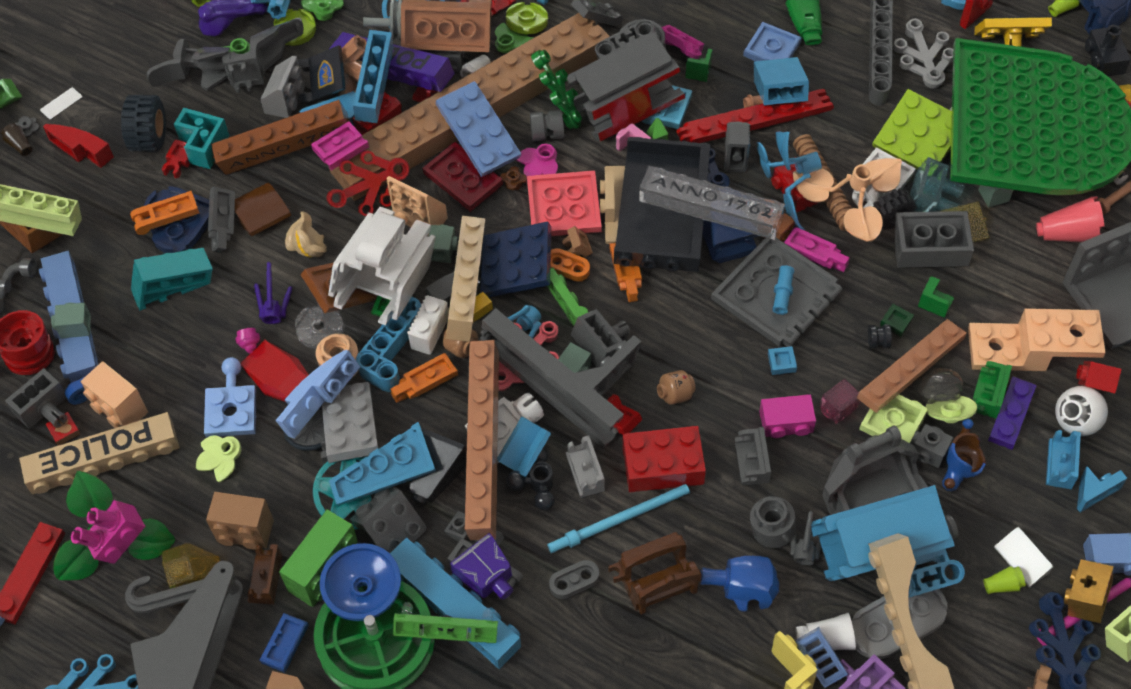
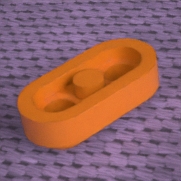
M556 248L551 250V268H554L558 275L561 274L563 277L573 281H583L588 278L590 264L587 259L562 249Z

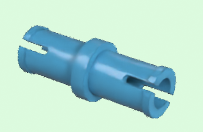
M783 265L779 268L778 283L774 286L775 300L772 309L776 314L784 315L788 313L789 298L793 294L792 280L794 268L791 266Z

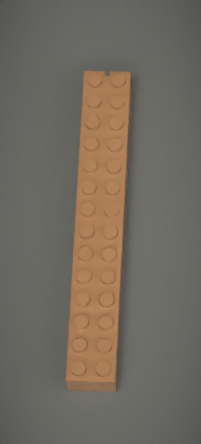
M577 13L448 86L441 92L434 94L365 133L362 137L369 144V148L366 150L388 161L393 158H402L407 161L409 169L446 149L454 142H458L455 134L435 104L437 99L475 81L499 118L549 89L539 78V74L544 72L545 69L539 70L534 65L531 58L533 53L545 49L551 57L549 66L554 75L561 69H564L569 75L598 60L595 47L597 43L610 36L599 25H596L594 20L583 18L580 13ZM361 153L349 159L355 166L376 174L386 170L374 164H363L360 160ZM369 153L365 154L364 160L369 162L371 155ZM346 163L343 166V169L346 172L349 171L351 168L349 163ZM396 165L394 167V172L399 173L401 171V167L399 165ZM339 166L332 171L330 170L331 174L344 189L365 180L353 174L342 173ZM387 180L381 182V185H380V186H382V185H384L385 183H387ZM368 189L351 196L353 201L358 200L367 194Z

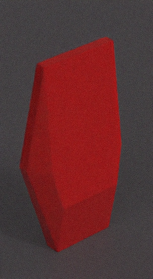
M266 340L241 362L242 368L265 395L284 402L287 396L309 375L298 358Z

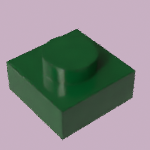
M892 304L881 320L880 326L889 324L891 332L901 337L912 322L914 315Z

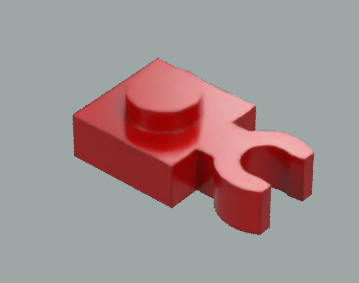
M174 140L165 156L167 162L162 167L165 176L168 175L169 171L173 170L174 178L178 179L181 175V166H189L190 163L184 149L187 142Z

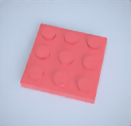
M595 171L527 176L531 225L548 221L552 226L551 236L568 235L567 230L574 226L584 233L602 232Z

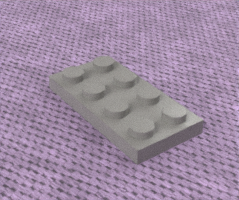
M369 382L347 385L332 403L324 402L322 404L328 463L369 456L371 452L378 448Z

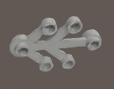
M911 19L906 24L905 34L907 37L914 39L918 51L907 46L905 39H896L893 50L897 53L905 54L901 57L899 66L904 70H910L922 76L927 87L938 88L945 80L943 71L949 63L953 62V49L946 48L943 50L942 59L936 67L933 60L942 47L948 44L949 34L943 31L938 32L935 43L928 50L922 35L924 28L922 22L919 19ZM914 59L923 63L925 68L913 63Z

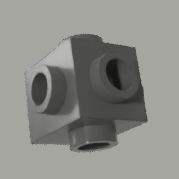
M925 424L921 432H915L910 444L919 453L918 461L925 464L929 463L939 468L954 437L944 433L938 427H931Z

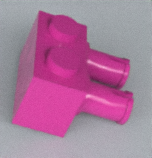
M116 500L105 511L95 507L91 508V512L89 511L87 514V522L93 525L92 528L86 530L76 527L75 530L78 532L72 531L71 534L72 543L88 546L94 559L112 564L117 562L145 528V524L133 505Z

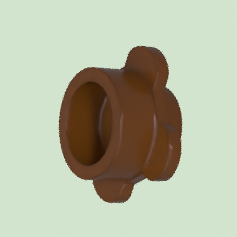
M515 166L500 175L506 188L510 190L519 189L527 181V176L521 174L519 168Z

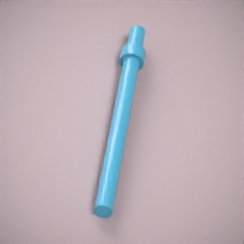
M684 484L583 529L569 531L565 533L564 537L548 543L547 547L550 553H554L567 546L572 548L581 544V540L689 494V488Z

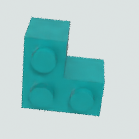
M183 108L174 123V127L179 140L187 142L184 149L189 163L211 169L215 162L211 144L229 137L225 120L220 117Z

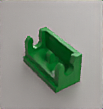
M987 361L986 367L981 368L972 399L977 404L976 413L997 418L1011 373V365Z

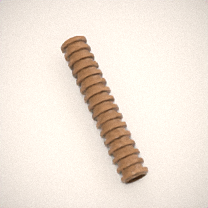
M804 134L796 138L793 142V147L796 149L799 157L817 152L821 160L822 169L827 170L833 177L834 183L832 187L837 185L836 179L832 172H830L829 167H827V163L821 156L820 151H818L812 137L809 134ZM839 188L835 192H829V197L825 203L833 214L834 219H836L840 230L847 231L843 224V218L845 213L852 209V207L849 205L842 189Z

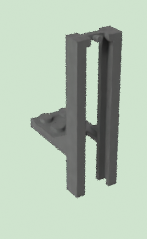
M495 308L482 320L481 328L483 330L480 332L482 335L480 341H495L499 351V361L584 433L589 435L603 449L617 437L618 430L614 425L623 419L624 414L607 401L603 395L634 365L641 340L633 335L628 341L623 340L617 347L616 353L612 357L607 356L600 364V367L574 373L498 309Z

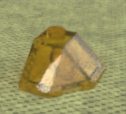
M189 543L162 551V564L170 589L205 579L214 565L220 562L219 556Z

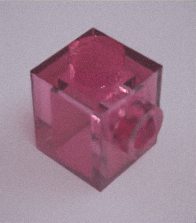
M843 379L822 395L820 403L822 413L836 424L859 407L860 400L857 399L859 392Z

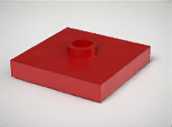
M966 0L960 26L967 29L992 6L993 0Z

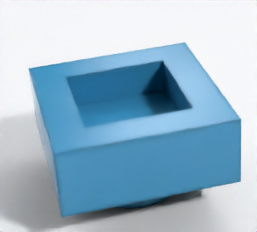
M792 346L768 349V359L772 375L797 371Z

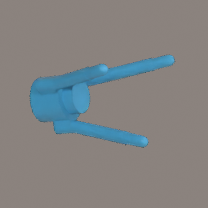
M525 305L520 311L508 317L511 321L517 319L516 323L522 326V330L531 329L529 333L531 338L534 337L536 331L542 325L539 322L541 314L533 306Z

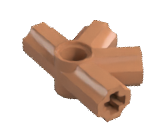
M359 35L354 36L342 47L346 89L340 91L339 96L352 91L356 93V82L359 80L362 66L360 59L364 56L367 44L366 39Z

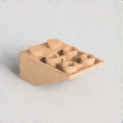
M390 176L386 178L392 210L395 212L394 216L404 219L405 225L412 227L416 220L430 225H441L447 220V210L444 203Z

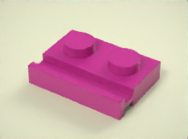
M350 122L345 123L311 144L312 150L329 166L331 171L338 167L342 161L349 160L369 148L368 141L363 139L360 132Z

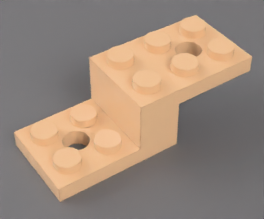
M1024 309L1019 324L969 323L968 326L972 370H981L982 367H986L987 361H992L1003 365H1011V370L1046 371L1052 357L1103 358L1105 355L1099 310ZM1070 330H1078L1082 336L1075 337L1070 333ZM997 343L1001 346V350H993L989 344Z

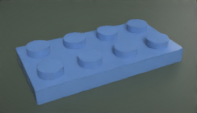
M475 81L436 100V106L481 177L521 157V152Z

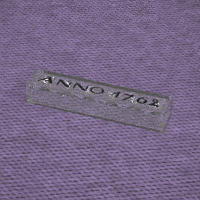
M648 166L639 192V201L773 240H775L785 208L784 203L773 199L769 200L752 193H744L731 187H723L706 180H698L685 174H677L652 166Z

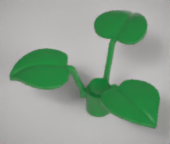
M83 471L76 472L66 497L69 511L78 517H87L88 512H91L90 509L94 507L105 511L111 506L113 500L112 492L106 483L98 477ZM143 519L145 528L128 547V551L137 559L150 560L164 554L173 545L175 537L162 522L155 519ZM69 540L59 548L53 564L55 577L58 580H80L87 578L97 569L99 560L93 558L88 546L74 544Z

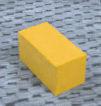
M484 292L476 296L473 323L493 310L492 301Z

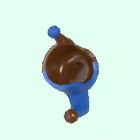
M969 418L964 419L962 422L963 428L961 432L954 438L946 453L948 470L942 480V487L946 491L952 492L956 490L964 478L977 476L986 465L985 457L980 447V438L975 433H970V428H972L974 423Z

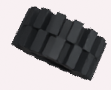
M905 188L893 189L891 193L886 192V196H880L878 198L879 201L873 203L874 206L872 207H875L881 214L883 230L887 228L890 230L895 226L896 213L916 212V203Z

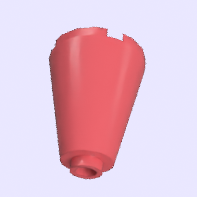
M1090 197L1040 217V222L1036 223L1038 237L1042 236L1045 241L1083 242L1100 235V229L1104 227V219L1100 201H1097L1098 197Z

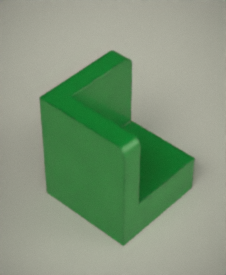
M708 48L706 58H687L685 78L707 82L712 63L713 49Z
M931 276L921 294L918 307L945 318L954 298L938 291L937 287L940 279Z

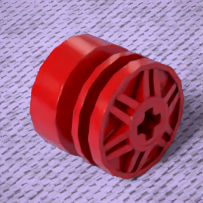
M18 310L8 313L0 319V354L11 372L18 375H31L40 372L51 363L55 354L54 344L47 333L43 320L38 314L28 310Z

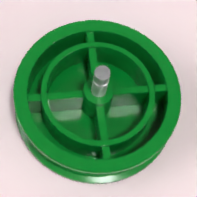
M401 581L398 597L392 606L375 618L372 615L366 616L364 621H351L341 618L333 613L325 603L323 604L315 622L314 644L324 671L341 689H404L424 672L431 659L435 639L393 636L395 613L431 616L424 599L414 588ZM362 586L358 591L364 592L367 590V587Z

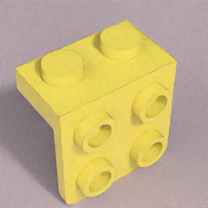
M781 631L777 632L774 636L772 653L793 675L785 683L784 689H813L818 671L816 663L809 655H803L797 649V644L791 636L784 635Z

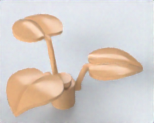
M884 158L870 161L865 165H857L852 175L847 174L846 178L834 187H832L834 183L832 175L827 170L821 169L811 172V178L805 179L796 188L807 200L824 202L828 199L829 192H835L850 181L851 187L859 191L860 194L858 209H849L844 215V227L854 237L866 242H872L879 236L883 222L880 212L875 207L863 208L865 189L868 185H872L878 192H891L893 189H896L900 182L902 160ZM794 171V182L802 177L803 174H798L797 171Z

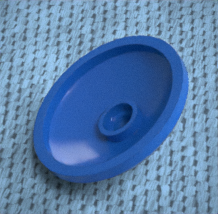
M365 543L353 544L336 552L325 564L320 577V591L327 607L337 616L351 621H364V618L368 615H372L375 618L383 614L395 602L401 588V573L393 556L379 546ZM362 586L367 587V590L364 592L358 591Z

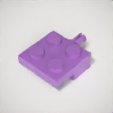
M875 654L856 670L846 663L844 659L841 660L848 675L845 676L847 681L838 689H906L893 677L894 672Z

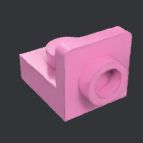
M631 123L628 127L618 132L616 136V149L618 151L623 150L627 146L628 137L651 139V137Z

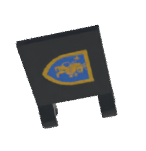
M338 45L310 58L298 60L301 69L304 72L310 73L311 92L299 95V104L306 103V105L311 106L317 100L346 89L341 46Z

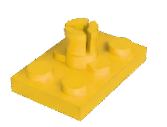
M1052 17L984 19L975 26V36L982 35V39L995 38V35H1003L1005 45L1021 47L1022 35H1025V38L1039 37V34L1045 33L1047 29L1052 27Z

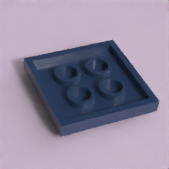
M548 221L483 235L480 293L484 292L490 298L550 285L552 226Z

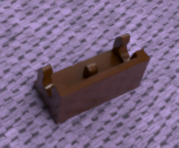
M271 544L270 550H264L261 545H257L247 601L248 603L274 604L282 554L278 545Z

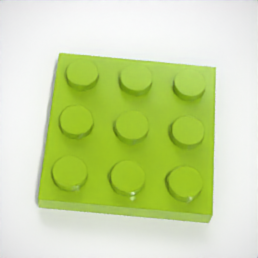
M908 89L873 141L872 146L897 159H901L903 162L916 168V170L932 178L951 149L952 111Z

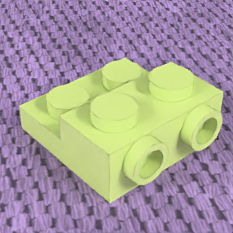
M899 394L879 412L875 413L872 409H869L859 430L874 436L886 432L887 428L895 425L898 427L902 439L910 443L915 432L919 430L928 408L918 401L909 400Z

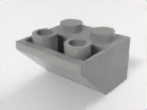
M291 56L275 66L261 97L264 114L287 118L291 116L293 110H296L298 97L304 92L305 88L297 56Z

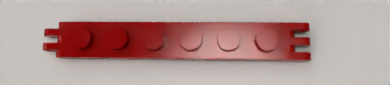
M825 89L808 92V101L754 105L686 122L683 127L677 129L676 133L680 137V141L703 143L726 137L727 123L729 122L749 123L751 131L831 111L834 105L830 102Z

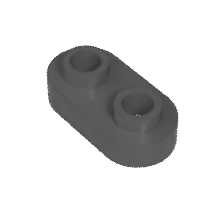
M583 560L555 572L549 580L551 594L558 599H567L595 586L599 580V568L594 562ZM587 573L591 577L589 579H583L581 576ZM560 584H565L567 588L561 590L558 588V586Z

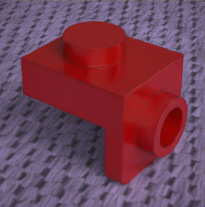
M613 394L607 400L624 414L623 419L614 425L619 433H630L642 421L640 413L622 405L618 395Z

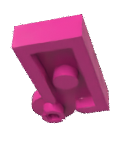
M671 25L662 27L665 32V44L675 45L688 57L700 59L704 43Z

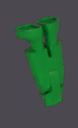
M786 0L785 4L792 22L800 37L804 39L805 44H820L823 32L821 29L822 21L819 0Z

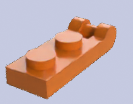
M192 191L134 209L131 211L130 216L132 221L136 223L134 225L136 233L138 235H145L151 229L199 214V210Z

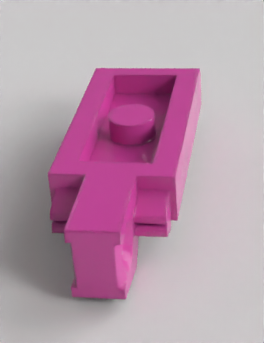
M798 227L793 228L784 242L810 261L830 269L833 267L844 272L848 266L849 257L841 254V251L836 248L837 245Z

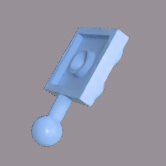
M227 358L221 366L223 373L226 375V387L205 389L204 434L206 437L213 435L220 437L256 434L255 385L236 386V375L241 371V363L236 358ZM228 407L237 408L235 414L231 416L224 415V411Z

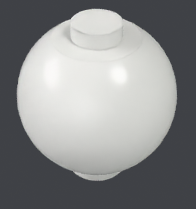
M1076 386L1066 390L1059 397L1055 407V414L1059 425L1066 432L1071 434L1073 431L1081 432V436H1088L1096 433L1103 427L1107 420L1108 407L1104 397L1095 389L1087 386Z

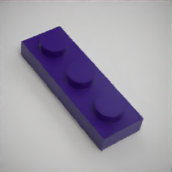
M1012 377L988 441L1011 450L1013 449L1034 394L1035 384Z

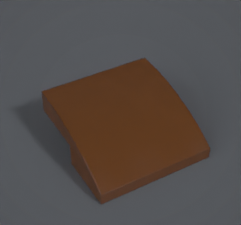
M269 182L235 199L234 214L250 236L292 216L279 194Z

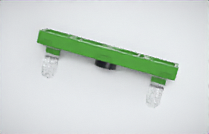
M406 602L402 606L401 614L395 613L393 636L496 643L498 621H493V611L490 608H486L483 611L482 620L453 618L448 615L441 617L412 615L413 605L410 602Z

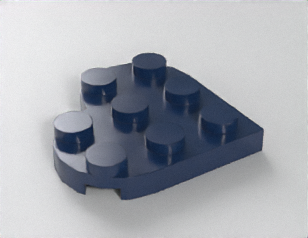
M171 186L168 187L169 190H162L158 193L155 190L147 197L144 206L188 191ZM193 194L199 214L151 229L152 240L157 249L163 253H175L191 249L208 226V199Z

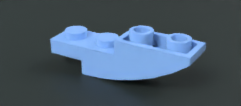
M344 350L323 363L287 396L285 402L288 406L275 421L288 437L295 439L324 402L332 403L360 368L349 350Z

